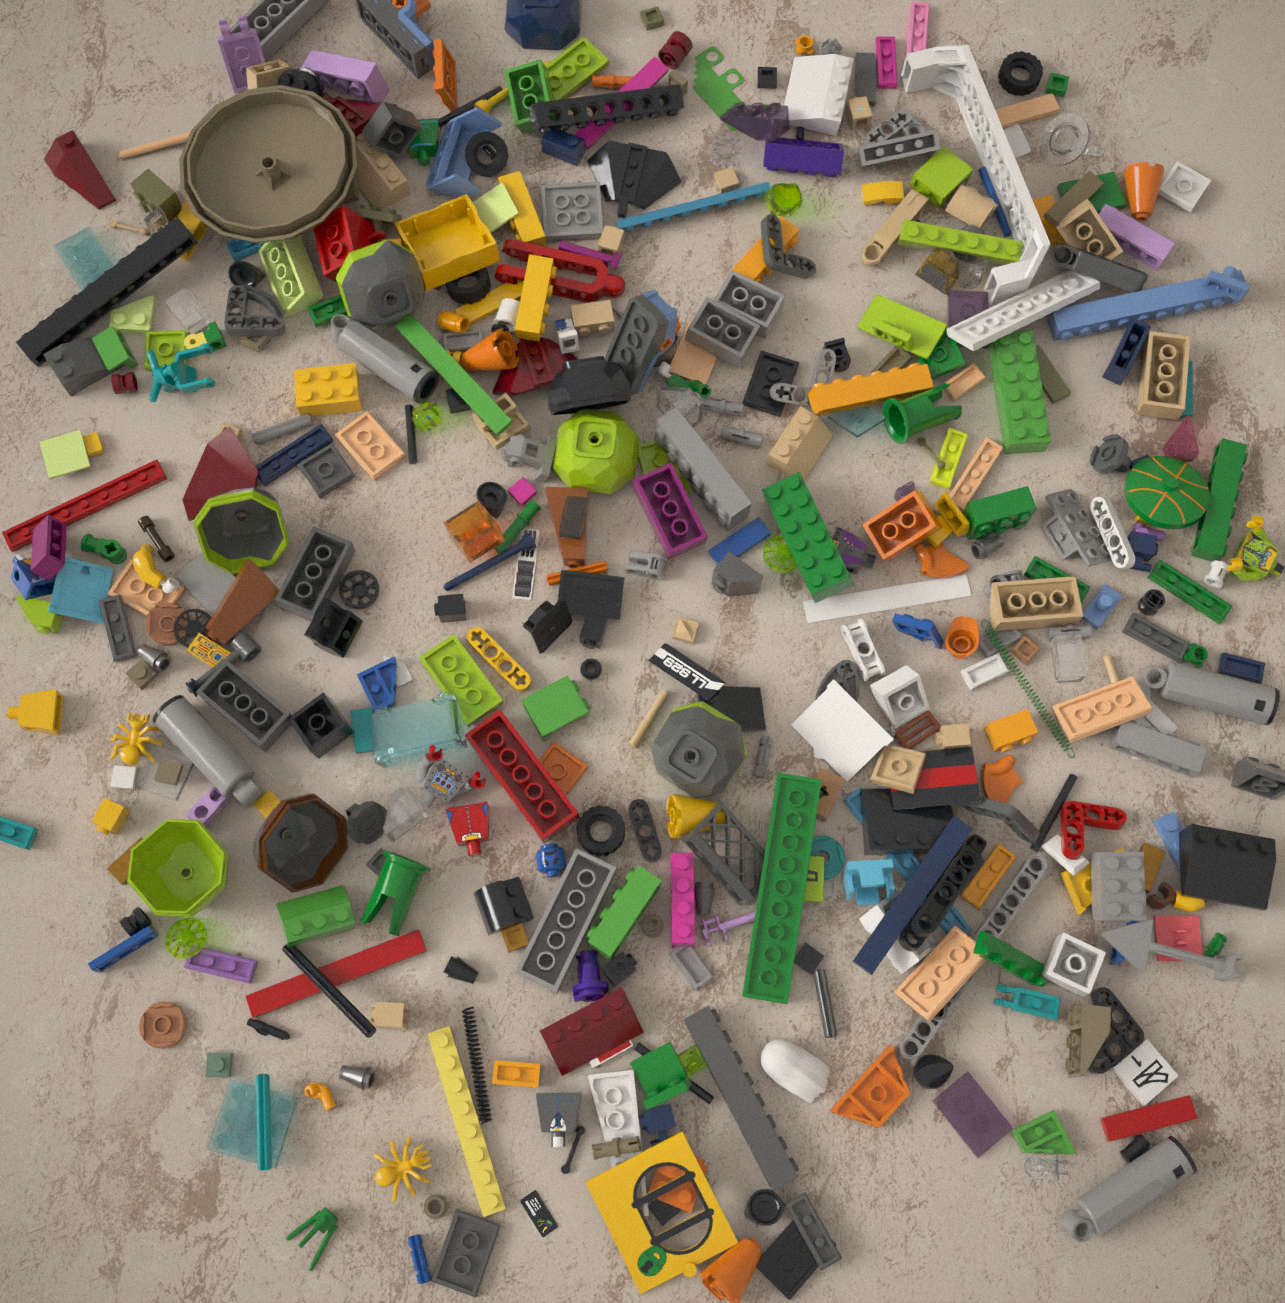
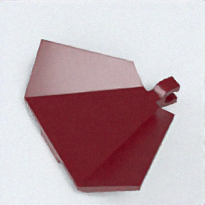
M328 93L323 95V99L341 111L355 137L362 132L382 103L343 99L340 96L332 98Z
M540 337V342L520 338V342L517 344L518 351H515L516 357H519L518 365L513 369L501 370L492 394L503 395L506 393L507 395H518L549 387L556 374L562 369V363L577 360L578 358L570 352L562 354L560 346L549 338Z
M230 426L207 443L182 500L189 521L195 519L207 499L231 490L257 488L259 471Z

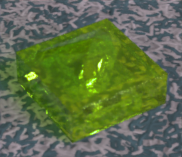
M697 1045L677 1054L688 1077L708 1067Z

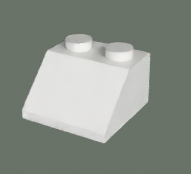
M907 665L870 685L877 705L889 724L895 725V729L930 710L920 675Z

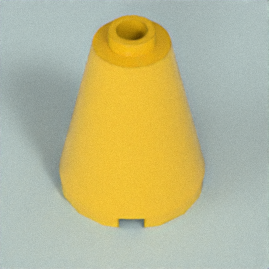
M679 794L670 795L666 808V815H670V822H667L670 837H684L718 803ZM721 810L716 813V824H725V814ZM704 826L699 832L710 830L711 827Z

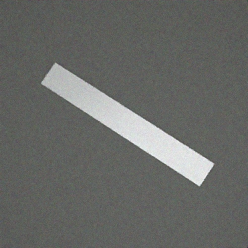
M965 574L832 596L817 603L814 600L803 601L807 623L968 597L972 596L967 575Z

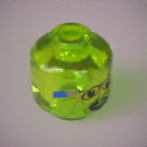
M425 401L413 410V417L411 419L420 431L430 432L442 422L440 414L443 412L436 403L432 405L429 401Z

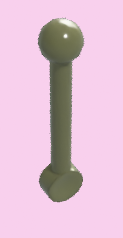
M923 437L918 438L917 444L925 448L936 461L939 469H944L945 462L940 461L927 446L926 439Z

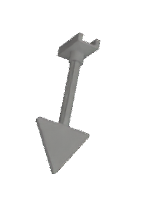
M1153 919L1101 934L1108 943L1141 973L1146 970L1148 952H1153L1210 967L1211 970L1215 971L1214 980L1225 982L1241 978V973L1235 972L1236 961L1243 960L1244 955L1232 953L1211 958L1151 942Z

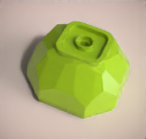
M583 409L563 422L559 427L553 470L567 487L588 488V492L612 495L635 477L640 438L619 414ZM598 439V442L592 443L591 440Z
M166 819L131 849L127 882L156 916L192 917L206 908L226 888L229 853L200 820ZM190 870V875L184 877V872Z

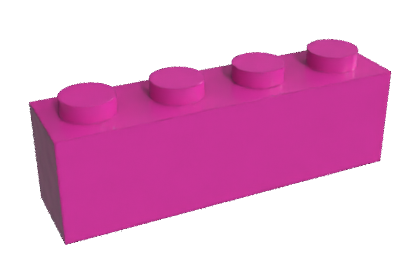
M671 853V947H694L693 853Z

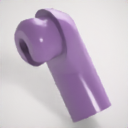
M1142 522L1133 524V532L1156 535V541L1164 539V531L1144 528L1145 525Z

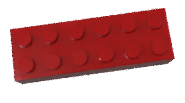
M501 709L465 734L470 746L543 844L580 818L577 810Z

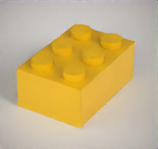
M356 363L294 370L296 404L300 416L309 414L312 417L363 411L360 377Z

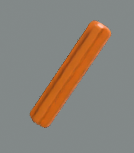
M601 561L568 570L600 574L607 572L608 566L606 561ZM561 571L546 576L549 586L560 583Z

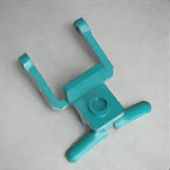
M204 343L195 348L179 351L174 355L175 361L169 365H162V368L159 366L155 352L148 350L146 354L152 368V375L154 376L149 400L151 402L157 401L162 385H164V391L168 393L177 388L187 393L214 387L215 381L212 378H204L197 381L196 369L183 362L188 358L210 354L213 352V347L209 343Z

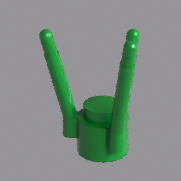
M326 1207L322 1211L318 1210L314 1216L286 1237V1240L289 1241L314 1222L315 1227L298 1245L302 1248L318 1230L323 1234L326 1230L328 1231L309 1266L310 1271L314 1269L329 1239L338 1228L335 1224L339 1219Z

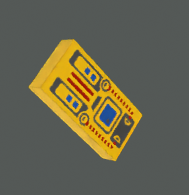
M200 633L197 634L186 650L212 668L231 654Z

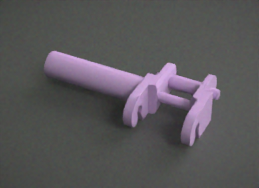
M755 912L724 921L721 924L719 922L721 917H718L717 914H714V918L708 920L701 918L702 922L700 925L704 927L702 933L707 947H710L707 936L710 932L722 931L725 941H728L726 930L753 922ZM714 922L717 923L718 927L707 929L706 925Z

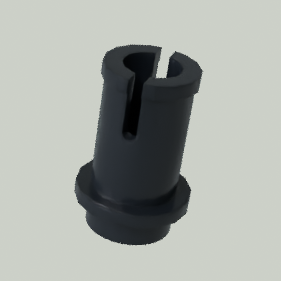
M1142 1134L1135 1135L1134 1140L1119 1153L1130 1163L1144 1150L1148 1151V1147L1151 1144Z

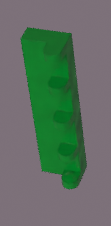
M979 931L973 951L974 954L1030 985L1045 986L1046 979L1041 977L1044 964L993 935Z

